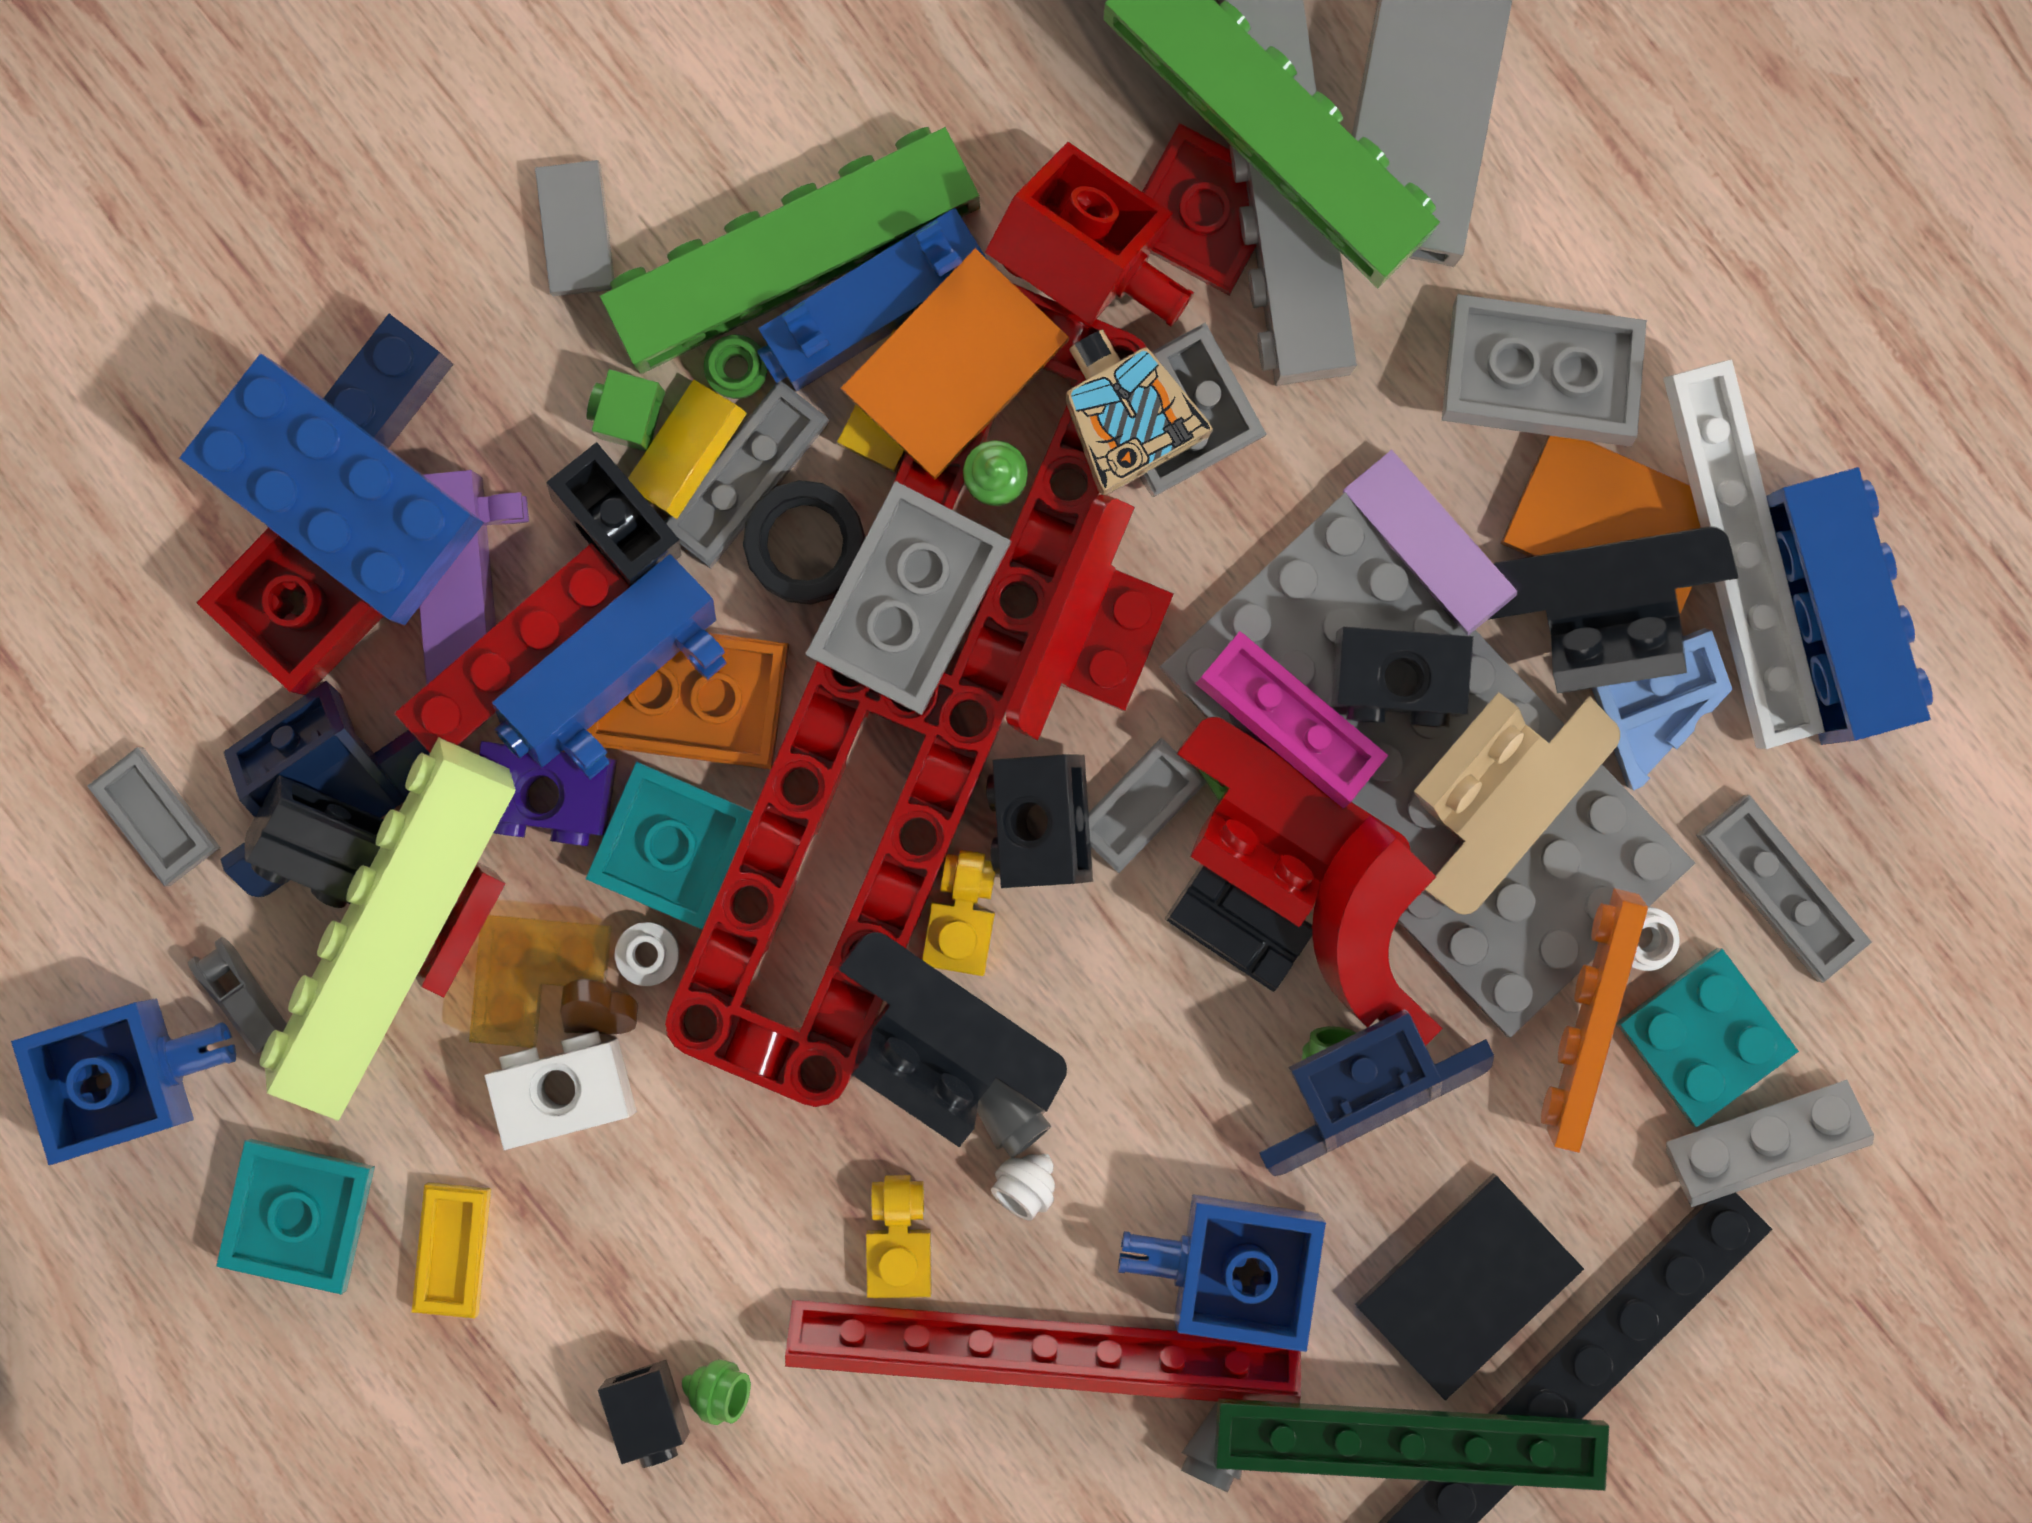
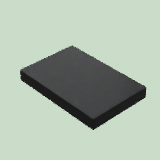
M1493 1173L1355 1305L1446 1401L1572 1282L1584 1268L1499 1177Z

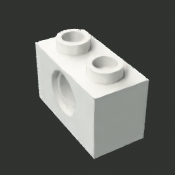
M595 1031L562 1040L561 1044L564 1053L539 1059L537 1047L499 1057L502 1069L495 1070L484 1076L503 1149L508 1150L618 1121L635 1114L637 1110L618 1038L601 1043L599 1032ZM551 1071H563L573 1079L575 1095L569 1104H557L547 1096L545 1080Z

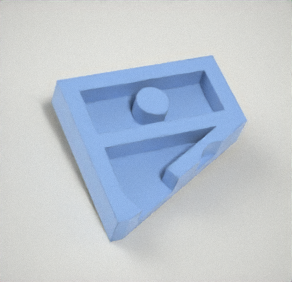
M1703 628L1683 636L1687 673L1592 688L1597 704L1619 727L1620 741L1614 752L1628 788L1636 790L1643 787L1650 779L1647 776L1648 773L1672 748L1678 749L1695 731V725L1701 716L1712 712L1733 690L1712 630Z

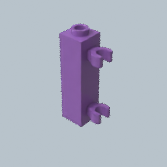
M472 470L423 475L484 522L419 607L426 684L431 682L496 625L487 525L529 522L526 496L516 492L484 497L482 477Z

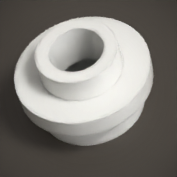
M1648 907L1643 929L1650 927L1653 934L1652 941L1645 948L1640 949L1639 946L1637 947L1632 967L1642 971H1653L1665 966L1676 955L1680 943L1678 927L1673 918L1663 910Z
M652 922L639 923L624 931L618 939L615 948L616 965L620 973L631 983L640 986L657 985L667 980L674 973L679 962V946L674 935L664 926ZM642 942L653 944L658 952L657 961L650 967L642 966L635 957L636 948Z

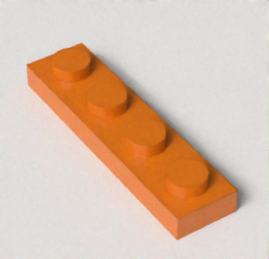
M1613 888L1609 905L1601 903L1595 914L1591 933L1592 941L1598 942L1592 966L1583 965L1580 970L1574 995L1575 1002L1581 1003L1575 1027L1566 1026L1563 1031L1558 1049V1063L1564 1064L1558 1088L1552 1086L1548 1088L1541 1111V1123L1548 1125L1547 1132L1554 1147L1577 1153H1580L1648 911L1647 904L1637 893Z

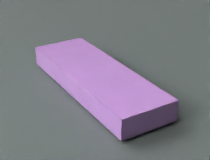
M1390 450L1343 490V494L1347 493L1348 497L1419 582L1467 636L1517 596V590L1393 450Z

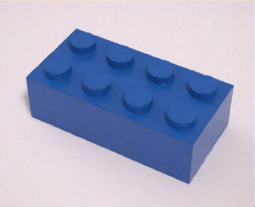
M262 353L258 355L179 457V459L387 619L406 625L484 524L472 512L286 369Z
M1856 467L1784 487L1766 495L1825 731L1818 734L1821 745L1857 741L1931 720L1927 706L1933 703L1932 688L1925 671L1922 668H1916L1909 644L1915 640L1914 624L1908 609L1904 605L1899 606L1892 584V580L1897 578L1896 561L1890 546L1886 542L1881 543L1874 521V518L1879 515V502L1872 483L1869 480L1863 481L1860 468Z

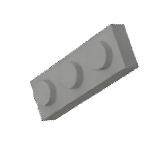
M1844 1080L1666 1142V1153L1692 1208L1873 1145L1874 1133L1848 1080Z

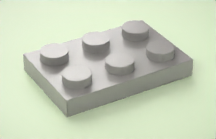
M1457 294L1452 311L1442 421L1632 447L1638 434L1647 320Z
M895 481L805 655L922 715L1011 544V540Z

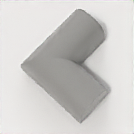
M1206 322L1152 351L1153 355L1213 428L1209 438L1140 476L1142 483L1152 497L1161 494L1267 435Z

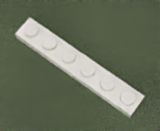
M1732 359L1664 377L1700 527L1715 526L1726 532L1737 566L1738 579L1715 582L1755 746L1758 749H1769L1823 733L1825 731L1733 361Z

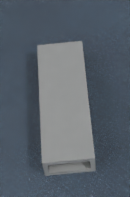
M1378 0L1352 136L1357 141L1362 137H1366L1376 144L1390 162L1386 169L1403 186L1408 182L1418 186L1428 195L1436 207L1432 214L1440 223L1433 234L1409 257L1410 259L1455 267L1464 254L1512 0Z

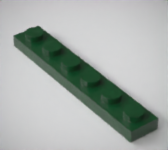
M1218 1398L1214 1465L1216 1469L1606 1491L1609 1425L1604 1420Z

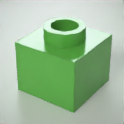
M609 369L605 384L596 383L592 389L586 418L587 420L594 421L592 432L599 439L646 452L652 443L666 392L658 382Z

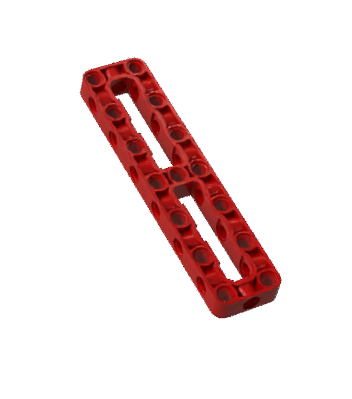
M1014 284L1069 337V341L1043 369L1068 379L1071 382V388L1086 381L1085 376L1069 350L1085 337L1103 330L1115 352L1125 354L1126 356H1130L1146 347L1142 340L1127 331L1098 319L1090 325L1077 315L1063 310L1056 301ZM1067 405L1009 539L1011 544L991 581L952 675L943 674L923 714L920 715L914 711H901L895 706L893 700L862 684L853 687L842 686L836 680L834 670L817 661L669 1007L665 1022L667 1036L674 1047L684 1054L796 1102L813 1107L829 1105L841 1096L850 1083L859 1043L878 1017L884 1000L839 970L840 962L852 949L855 941L868 933H883L907 949L1004 721L1008 703L1089 508L1094 499L1100 495ZM995 418L935 480L906 453L895 481L953 510L962 487L965 486L963 478L965 460L976 446L986 441ZM1071 469L1082 474L1087 485V490L1083 496L1072 501L1061 500L1055 496L1051 490L1050 482L1056 473L1061 470ZM1011 586H1026L1036 595L1037 607L1028 617L1022 619L1011 618L1002 610L1000 605L1001 596ZM963 702H976L987 713L986 727L976 736H960L951 727V714L955 707ZM869 713H872L925 736V739L803 1025L796 1028L789 1027L750 1010L751 1006L746 1004L748 999L746 994L764 953L769 950L798 882L796 877L814 836L819 833L847 767L846 760L864 718H868ZM796 769H809L818 779V793L808 804L795 805L785 794V780ZM916 818H924L930 821L937 833L936 845L930 852L920 856L908 852L901 841L903 827L907 822ZM746 886H754L762 890L768 901L767 913L760 921L755 923L746 922L739 917L735 910L734 902L736 895ZM697 1004L707 1006L716 1015L717 1028L712 1038L705 1040L697 1039L687 1031L684 1020L686 1012L691 1006ZM809 1056H825L832 1062L836 1071L833 1085L819 1090L806 1084L802 1078L801 1068L802 1063Z

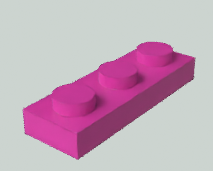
M1241 631L1238 632L1195 683L1343 809L1352 802L1389 756Z

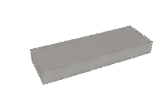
M784 382L776 383L727 443L678 519L669 515L664 522L680 539L682 546L708 567L712 568L745 528V523L757 501L776 486H779L829 424V419Z
M1750 795L1741 797L1696 835L1817 982L1824 983L1872 943Z

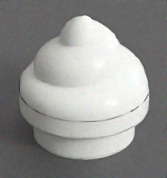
M1029 1154L1023 1158L1007 1159L995 1172L997 1182L991 1188V1192L996 1200L1014 1215L1031 1221L1038 1212H1046L1054 1201L1052 1193L1055 1190L1054 1179L1051 1176L1054 1165L1048 1154Z

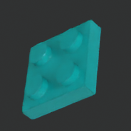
M636 762L586 876V880L703 930L753 811L640 762Z
M1722 948L1713 950L1616 1022L1617 1026L1668 1095L1694 1127L1700 1126L1799 1052Z
M246 1140L243 1146L216 1267L342 1295L348 1288L375 1166L260 1140Z

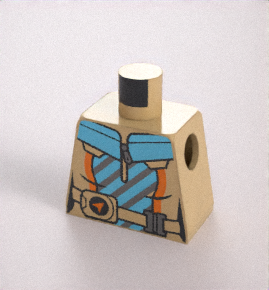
M1100 330L1085 337L1069 349L1086 381L1066 393V403L1100 494L1108 495L1209 438L1213 430L1209 421L1147 347L1120 360L1105 332Z

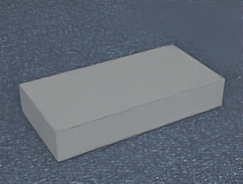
M598 160L536 167L535 173L550 294L555 297L612 290L610 282L614 279L601 164Z
M1160 738L1089 812L1091 847L1111 867L1120 873L1206 784L1205 779L1182 757L1178 756L1177 752L1164 739Z
M143 747L134 749L87 786L164 887L173 885L221 848Z

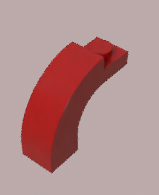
M1370 815L1342 845L1323 877L1315 901L1312 920L1314 953L1322 976L1331 991L1366 1028L1376 1019L1380 1022L1405 1009L1409 1012L1425 1046H1427L1443 1028L1408 996L1395 981L1389 964V944L1394 927L1403 912L1431 884L1436 876L1397 837Z

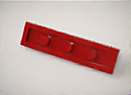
M590 543L394 714L429 753H431L438 737L459 746L496 713L492 704L494 700L630 586L594 545Z

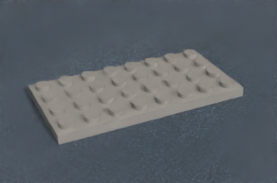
M1345 492L1159 668L1206 718L1220 717L1274 751L1195 684L1239 631L1251 639L1330 707L1336 633L1343 626L1467 635L1419 582ZM1476 630L1469 635L1473 636L1468 714L1460 717L1450 716L1449 728L1411 725V713L1386 712L1385 723L1347 720L1389 755L1352 802L1404 835L1409 842L1410 851L1435 876L1461 847L1463 842L1423 808L1414 790L1499 692L1518 706L1525 724L1548 743L1565 725ZM1393 661L1386 669L1385 682L1392 693L1407 697L1416 688L1417 675L1408 663ZM1331 707L1346 719L1347 708ZM1601 764L1475 912L1466 915L1458 914L1424 890L1403 912L1398 922L1507 1037L1511 1038L1580 973L1583 965H1588L1594 959L1598 942L1591 939L1595 914L1601 903L1609 905L1613 888L1639 894L1647 906L1650 907L1695 862Z

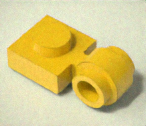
M960 849L959 856L946 855L941 891L953 893L952 900H955V904L948 905L932 902L922 960L933 968L985 976L995 912L973 909L974 903L977 904L978 898L991 900L995 871H993L991 861L985 860V853Z
M885 1175L884 1182H872V1220H885V1226H888V1230H867L866 1233L867 1298L931 1297V1229L909 1230L912 1220H924V1182L911 1181V1175Z

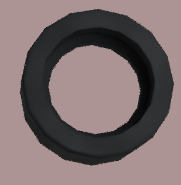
M798 480L776 486L757 501L745 523L743 548L749 569L767 591L787 602L812 605L835 598L866 537L857 511L843 494L823 483ZM802 505L818 507L829 513L839 525L843 538L841 556L834 568L824 576L808 581L792 579L780 572L771 561L767 547L769 531L776 518L788 509Z

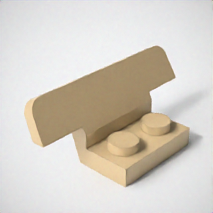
M1498 692L1417 786L1414 793L1423 808L1463 842L1461 847L1437 873L1436 878L1425 889L1429 895L1458 914L1466 915L1475 912L1613 752L1620 741L1619 727L1590 696L1548 743L1525 724L1519 707Z

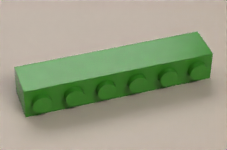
M1107 0L1105 2L1103 20L1377 289L1433 234L1440 221L1432 214L1436 207L1428 195L1411 182L1403 186L1386 169L1390 162L1382 150L1366 137H1362L1357 141L1340 124L1343 120V115L1335 104L1318 91L1311 96L1294 79L1297 71L1289 59L1273 46H1269L1265 51L1247 33L1251 29L1249 22L1231 3L1223 1L1218 5L1214 0Z
M929 127L915 130L899 139L895 143L897 151L876 161H874L872 155L860 157L838 171L839 179L817 189L815 183L796 188L781 199L782 207L760 217L758 211L741 215L725 225V235L703 245L701 239L686 242L667 254L668 263L647 273L644 267H638L614 278L610 282L612 290L600 295V298L636 369L640 374H643L851 272L953 208H956L961 218L980 209V195L946 127L931 133Z

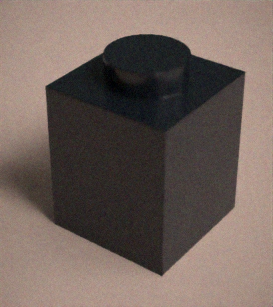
M667 1359L606 1379L598 1389V1393L621 1465L639 1459L641 1467L646 1468L676 1457L678 1455L676 1447L684 1444L690 1431Z

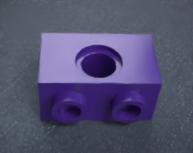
M481 741L479 755L509 768L516 790L493 834L525 838L526 827L535 826L551 829L550 841L581 846H588L590 834L605 835L609 822L617 760L607 758L610 764L590 780L565 752H560L541 768L528 753L519 759L505 744ZM547 776L556 783L559 790V799L551 811L542 814L531 806L529 790L537 779Z

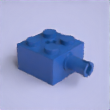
M156 998L134 1002L11 1041L48 1165L57 1164L193 1121V1114L183 1085V1076L236 1061L235 1044L211 1051L207 1049L208 1045L232 1038L227 1025L221 1022L214 1027L171 1039L168 1036L158 999ZM109 1073L112 1085L99 1089L96 1077Z
M1192 1194L1186 1236L1182 1235L1180 1241L1136 1235L1124 1231L1121 1242L1122 1251L1144 1254L1146 1256L1120 1253L1118 1273L1128 1272L1174 1279V1285L1179 1287L1174 1315V1323L1178 1333L1307 1352L1326 1222L1319 1213ZM1247 1258H1255L1256 1263L1264 1271L1263 1276H1253L1250 1286H1242L1238 1274L1233 1272L1234 1268L1243 1267Z

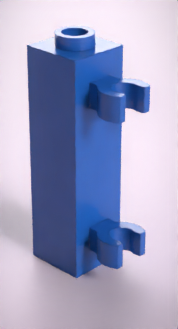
M953 208L759 327L758 329L766 345L758 349L757 353L776 383L787 377L797 392L892 333L893 329L897 330L934 290L962 264V261L975 248L984 257L985 255L956 208Z
M669 554L492 702L501 723L494 729L496 734L517 758L520 759L528 753L541 768L564 750L576 766L591 780L610 764V761L604 756L607 751L587 731L593 724L680 651L685 654L694 668L707 680L727 664L722 657L725 653L724 649L705 631L716 621L713 598Z

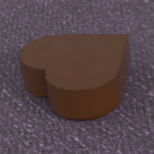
M577 979L571 981L562 990L560 1012L564 1033H591L598 1031L599 1034H624L631 1032L637 1024L638 1003L630 995L611 991L605 984L596 980Z

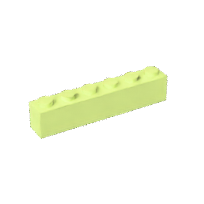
M439 737L429 756L421 753L413 763L405 784V788L410 792L399 812L391 809L384 818L376 838V845L380 847L370 868L361 865L355 873L346 900L351 902L341 923L333 920L326 928L317 951V956L322 958L312 978L303 975L298 981L288 1007V1011L293 1013L283 1032L274 1030L271 1033L261 1054L260 1066L265 1068L267 1094L337 1121L340 1120L516 791L509 768Z

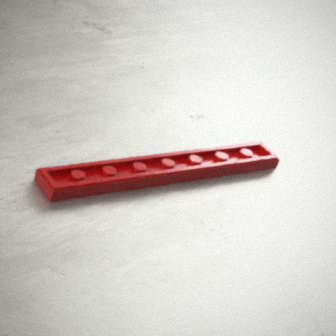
M792 1300L785 1351V1367L1218 1402V1398L1300 1403L1301 1351L1190 1335L1178 1333L1174 1330Z

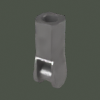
M221 937L215 942L217 949L203 959L193 957L188 961V965L193 975L220 1006L251 1051L257 1054L264 1049L271 1033L274 1030L283 1032L287 1023L256 982L238 951L227 939ZM231 970L241 984L227 993L217 979Z

